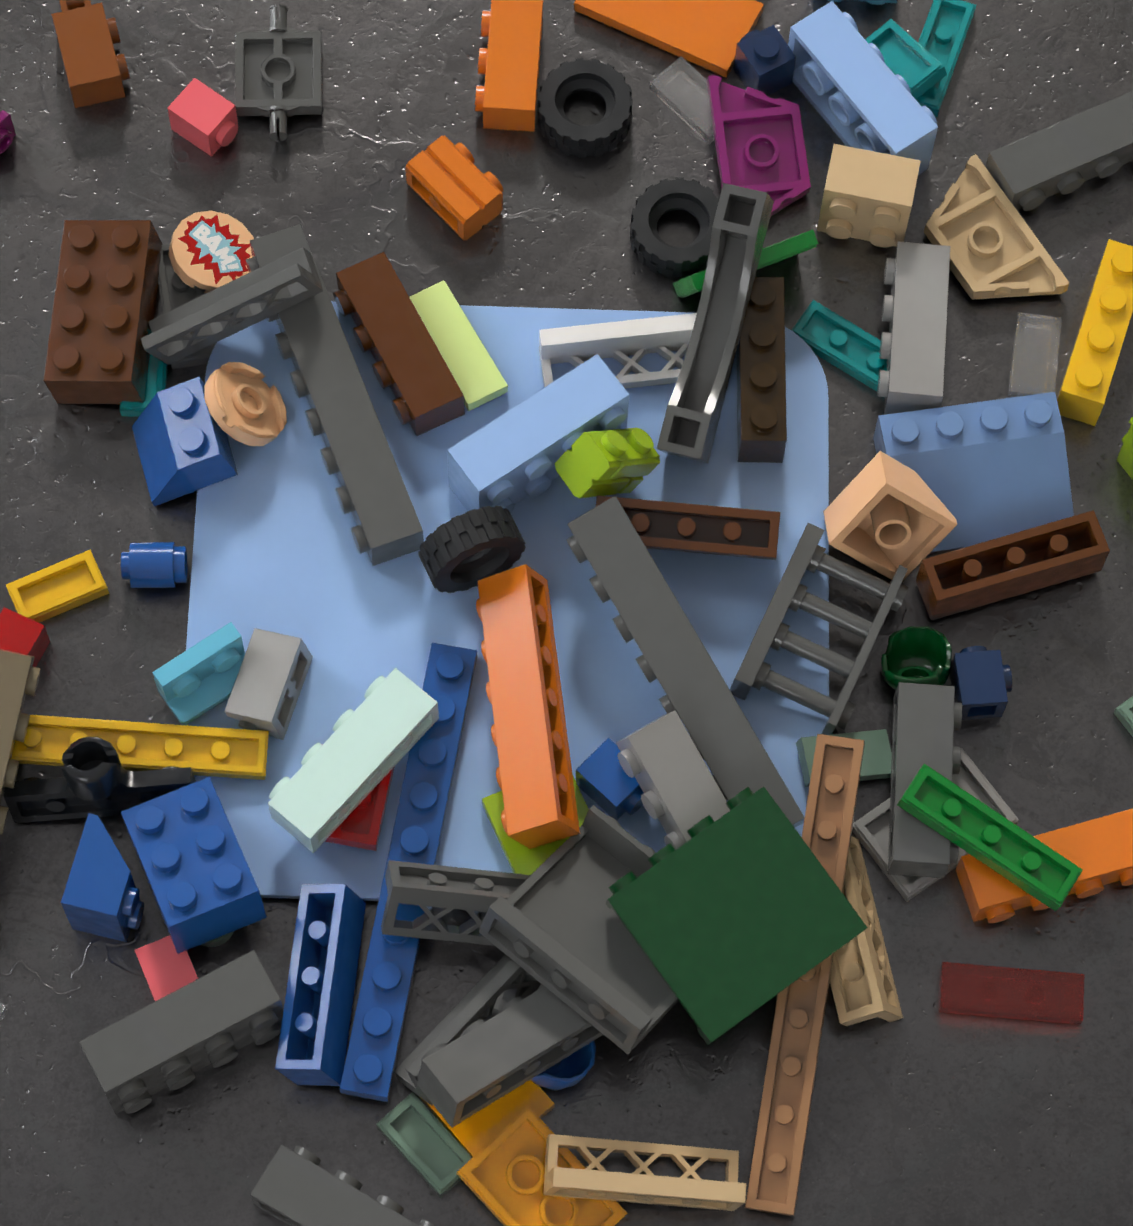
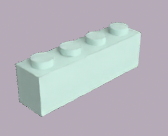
M397 668L386 678L379 676L365 692L364 697L366 699L355 711L349 709L344 712L333 727L334 733L323 745L321 743L313 745L301 761L303 766L291 779L287 776L281 779L269 795L271 800L268 802L271 818L312 853L324 843L439 719L438 702Z

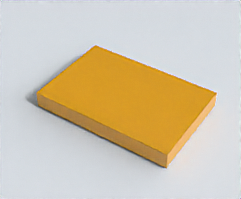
M529 1106L522 1110L456 1172L504 1226H615L628 1214L617 1201L544 1195L546 1137L554 1133ZM558 1148L557 1167L586 1168L568 1148Z

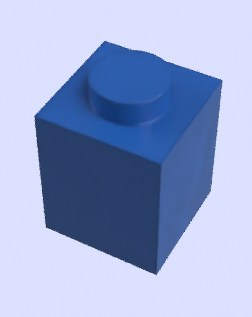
M608 738L576 769V783L609 816L618 820L625 812L632 815L643 805L641 801L643 791L636 778L629 777L621 767L617 756L620 750Z

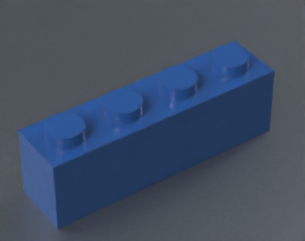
M301 884L275 1066L277 1071L296 1085H341L366 902L346 884Z

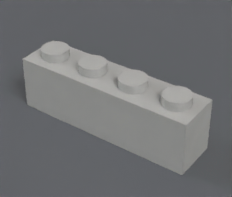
M898 241L895 257L886 258L884 284L892 286L891 295H884L882 321L889 322V333L882 332L879 359H887V370L879 371L877 397H885L884 415L941 407L944 387L950 246Z
M676 710L659 717L616 742L620 750L617 754L619 763L629 777L636 778L643 791L641 801L646 811L653 819H659L667 833L664 836L666 845L671 843L675 849H678L691 839L687 831L708 815L716 821L730 811L725 804L727 801Z

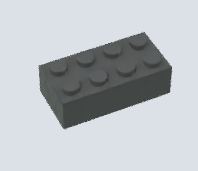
M252 950L79 1041L115 1114L123 1110L130 1114L147 1106L152 1101L151 1096L167 1087L170 1091L189 1084L195 1078L194 1073L210 1064L213 1068L227 1064L238 1056V1049L254 1041L256 1045H260L275 1038L281 1031L283 1006L257 954Z

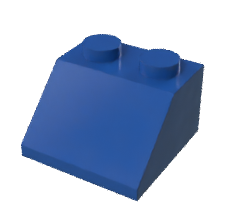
M199 376L157 392L132 425L151 502L154 506L238 475L227 433L218 426L210 415L204 398L205 383Z
M88 813L61 904L72 929L127 942L130 930H137L140 926L144 912V902L139 901L140 890L136 888L127 864L99 816Z

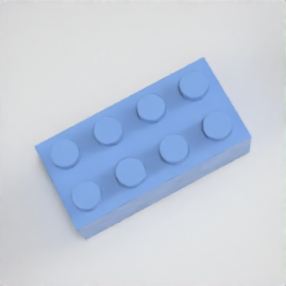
M831 1L790 27L788 46L796 56L793 83L842 142L849 147L921 160L918 175L926 171L929 167L938 130L937 120L928 107H921L911 95L910 88L905 79L899 74L894 75L888 68L878 47L873 43L868 44L862 37L851 15L847 12L842 13L835 3Z
M596 354L447 450L449 487L467 511L480 509L485 506H502L503 509L507 508L511 513L515 504L525 497H537L549 488L552 480L559 476L555 470V462L566 450L572 449L571 445L583 432L627 428L630 394L601 357Z

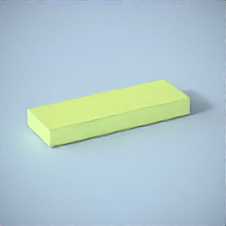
M444 280L410 296L419 316L462 391L464 405L468 411L508 392L506 381Z

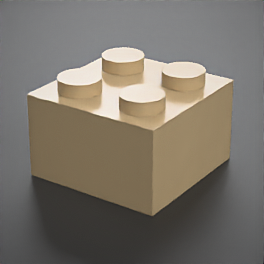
M834 144L817 231L825 232L836 239L855 238L869 241L878 247H897L898 241L904 242L921 160Z

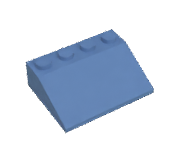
M1055 392L878 416L873 436L876 454L882 451L916 471L957 520V526L928 556L944 554L1074 516L1065 434Z

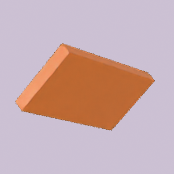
M575 0L574 11L727 78L734 65L737 43L743 36L753 31L764 8V4L756 0Z

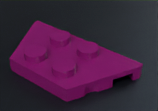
M710 75L707 79L721 188L723 183L768 193L774 201L771 216L809 193L811 188L799 104L782 98H770L764 92L750 87L744 90L721 82L722 77Z

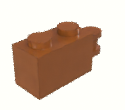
M59 0L62 12L53 13L52 18L74 107L80 108L124 98L125 93L122 81L130 79L124 53L116 55L113 44L121 43L115 17L106 19L102 3L91 5L90 0Z

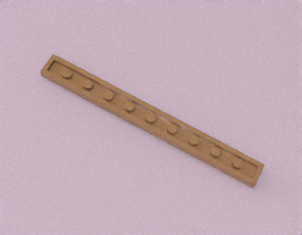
M817 734L802 839L843 893L865 741ZM834 953L778 993L747 1192L746 1209L795 1216Z

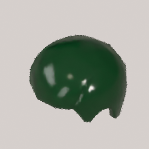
M910 626L892 633L888 638L886 652L882 654L881 658L882 675L885 677V681L894 690L897 689L899 682L930 685L945 684L951 671V644L943 633L930 627Z

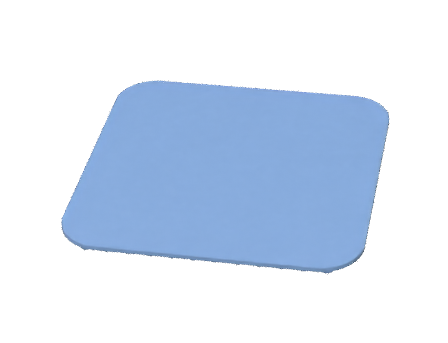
M331 301L422 527L424 541L430 533H433L443 523L445 524L452 518L467 513L466 508L449 487L447 450L544 388L539 353V330L694 313L460 305L506 381L508 392L471 411H468L464 405V415L416 437L409 423L402 425L392 405V400L396 398L390 387L388 386L383 389L379 384L372 368V364L376 363L370 350L363 353L353 334L352 328L356 327V324L351 315L349 314L344 317L336 302ZM266 318L218 341L209 357L205 383L215 370L228 362H242L254 367L265 375L262 380L269 388L274 385L280 392L286 407L287 423L272 442L262 447L245 445L227 434L238 475L197 490L186 650L232 622L242 637L245 653L254 628L302 638L313 658L284 740L268 736L265 780L194 775L196 782L210 777L258 886L261 898L299 899L301 884H346L364 901H379L409 751L394 768L376 851L324 841L312 853L271 818L268 802L271 800L269 795L281 779L286 776L291 779L303 766L301 765L303 757L316 743L324 744L334 733L333 727L344 712L349 709L355 711L366 699L364 697L365 692L379 676L386 678L397 668L422 689L432 643L477 650V661L436 865L513 873L482 806V798L501 791V788L496 778V769L499 767L498 751L491 735V726L494 724L493 709L486 693V684L489 682L488 667L481 651V642L484 640L483 625L476 609V601L479 599L478 587L475 586L462 592L455 591V593L439 592L437 588H434L418 555L420 550L375 566L372 565L367 551L360 554L351 532V528L357 526L352 512L344 514L337 498L335 489L341 487L340 481L336 473L331 475L327 473L320 449L326 448L321 434L313 436L305 414L306 410L311 409L306 396L298 398L290 376V372L296 371L291 358L283 360L279 351L275 334L281 333L277 321L268 322ZM785 327L787 442L783 463L738 462L737 357L735 355L708 463L667 454L657 449L667 405L676 383L626 388V391L630 394L627 428H640L651 437L654 443L653 448L660 456V463L649 475L643 476L644 480L631 493L606 495L609 497L616 496L620 498L780 512L776 560L647 548L729 689L807 523L824 530L818 545L826 548L824 553L829 555V542L823 513L829 506L828 385L822 365L815 353L802 338L787 327ZM658 353L645 354L638 364L649 372L661 371L669 361ZM613 357L602 359L615 376L624 368V365ZM569 362L551 364L553 382L576 367ZM559 475L552 480L551 485L546 491L534 498L525 497L515 504L514 509L510 513L526 543L524 544L526 548L522 552L521 558L509 569L526 564L548 580L572 774L576 780V769L606 739L609 738L616 744L619 740L667 714L659 700L666 693L658 679L651 683L647 680L636 661V658L643 655L635 639L627 643L625 642L612 620L620 615L611 599L603 603L589 580L597 575L588 559L580 564L566 539L573 536L567 524L595 508L596 497H575ZM817 569L815 573L806 570L800 584L808 587L806 592L829 602V575ZM789 608L787 609L782 623L790 626L789 631L829 649V622L799 608L797 612ZM771 647L769 648L764 662L771 665L770 670L829 697L828 669L780 647L778 651ZM751 686L745 701L736 696L734 698L805 817L809 786L805 787L796 742L801 737L821 734L829 717L765 687H761L758 690ZM229 698L188 724L189 726L243 729L238 726L240 720L228 717L224 712ZM580 789L589 809L594 805L604 814L608 815ZM644 805L632 815L625 812L617 820L625 831L643 845L652 848L655 852L666 846L664 836L667 833L659 819H653L646 811ZM804 823L795 827L801 837Z

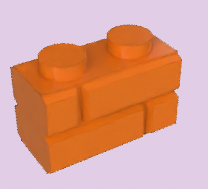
M442 135L430 144L425 151H421L408 161L405 166L406 183L463 241H467L483 225H487L501 214L504 190L494 174L489 171L483 174L474 165V158L465 145L460 142L454 145L446 136Z

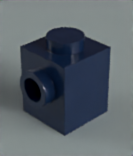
M772 25L762 31L753 30L741 38L736 46L734 71L746 88L750 87L762 91L766 96H769L792 84L796 56L776 27Z
M971 646L962 649L960 653H955L951 662L950 679L951 686H955L954 702L962 703V720L1002 717L1008 703L1007 692L1012 691V673L1009 664L1003 665L1001 650L987 651V648L984 646Z

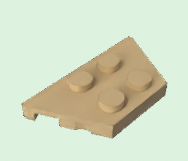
M976 154L971 156L956 183L952 184L944 196L940 207L935 209L927 221L924 229L927 238L932 245L950 246L949 268L972 300L1051 295L1066 292L1070 284L979 157Z

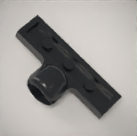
M89 736L75 741L63 753L62 761L65 767H61L64 777L47 779L30 777L21 781H15L13 789L5 787L4 799L15 823L87 818L88 813L98 815L99 817L121 815V812L195 783L196 780L191 767L179 768L170 766L161 770L148 771L126 770L122 767L117 751L110 742L99 737Z

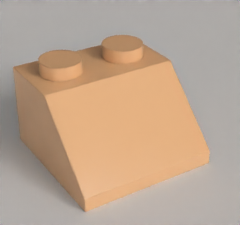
M882 451L876 454L823 511L829 545L891 580L899 565L908 569L903 579L904 581L921 561L957 526L956 518L916 471Z

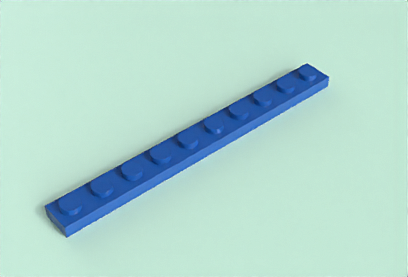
M438 643L431 644L422 690L438 702L439 719L409 751L340 1085L341 1094L386 1102L389 1099L421 938L382 934L381 924L388 896L385 874L388 860L436 865L477 661V650ZM399 903L395 920L413 921L425 912L419 905Z

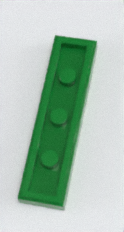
M923 764L897 803V806L1055 912L1061 907L1083 869L926 764Z

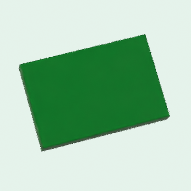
M812 229L762 248L757 270L817 247L816 245L819 243L814 230ZM706 270L674 282L673 285L677 296L684 298L702 291Z

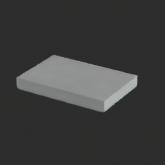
M961 748L960 771L958 775L952 774V782L1017 825L1019 821L1017 816L963 748ZM889 798L855 821L852 832L901 896L908 902L940 878L888 874ZM959 847L957 863H950L946 874L957 867L961 856L968 855L969 853Z

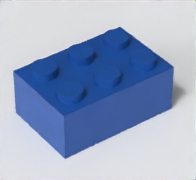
M210 777L121 812L130 841L177 954L267 918L258 886Z

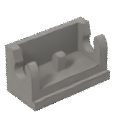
M254 628L224 711L228 717L240 720L239 727L247 730L269 731L270 736L284 740L313 658L302 638Z

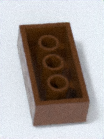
M151 220L64 221L43 380L57 404H120L122 401L143 402L145 400L150 353L144 350L141 338L151 334L148 321L155 317L159 264L163 245Z

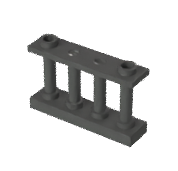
M807 523L735 676L730 691L732 695L745 701L751 686L758 690L761 687H765L829 717L821 734L831 735L836 726L844 730L856 705L848 701L889 610L892 609L898 612L909 587L901 583L908 569L899 565L890 583L824 553L826 548L818 545L824 530ZM817 569L881 599L882 602L873 621L866 620L806 592L808 587L800 584L805 571L808 570L815 573ZM789 608L797 612L798 608L864 638L855 661L789 631L790 626L782 623L787 609ZM771 647L777 651L780 647L846 677L837 700L770 670L771 665L764 662L769 648Z

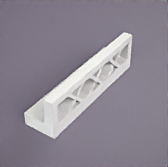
M697 313L539 330V353L544 388L553 382L551 364L569 362L577 367L584 363V360H588L596 354L601 359L613 357L624 365V368L615 377L625 389L676 383L684 362L682 357L687 352ZM649 353H658L669 361L661 371L649 372L638 364L643 356Z

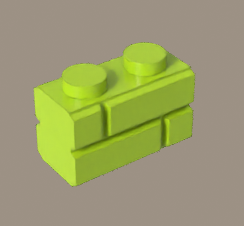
M640 428L583 432L571 445L572 449L566 450L555 462V470L572 494L578 498L631 493L644 480L643 476L649 475L660 463V456L653 448L654 443L651 437Z

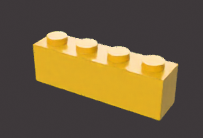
M1108 240L1057 398L1061 416L1096 426L1133 313V246Z

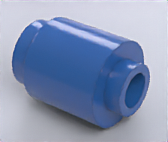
M175 542L130 543L129 552L121 553L122 580L130 579L131 588H175L176 583H187L188 558L186 546H175Z

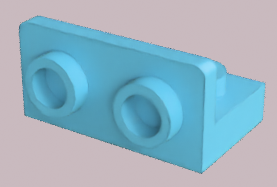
M232 622L152 672L159 694L181 725H188L230 697L245 656L242 637Z

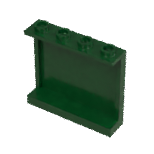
M749 787L745 788L725 803L730 810L728 813L716 821L708 815L687 831L691 839L675 849L669 843L648 859L652 865L649 870L638 878L631 871L609 887L613 896L607 899L606 905L609 909L612 908L698 1026L697 1031L707 1045L868 928L765 787H762L754 794Z

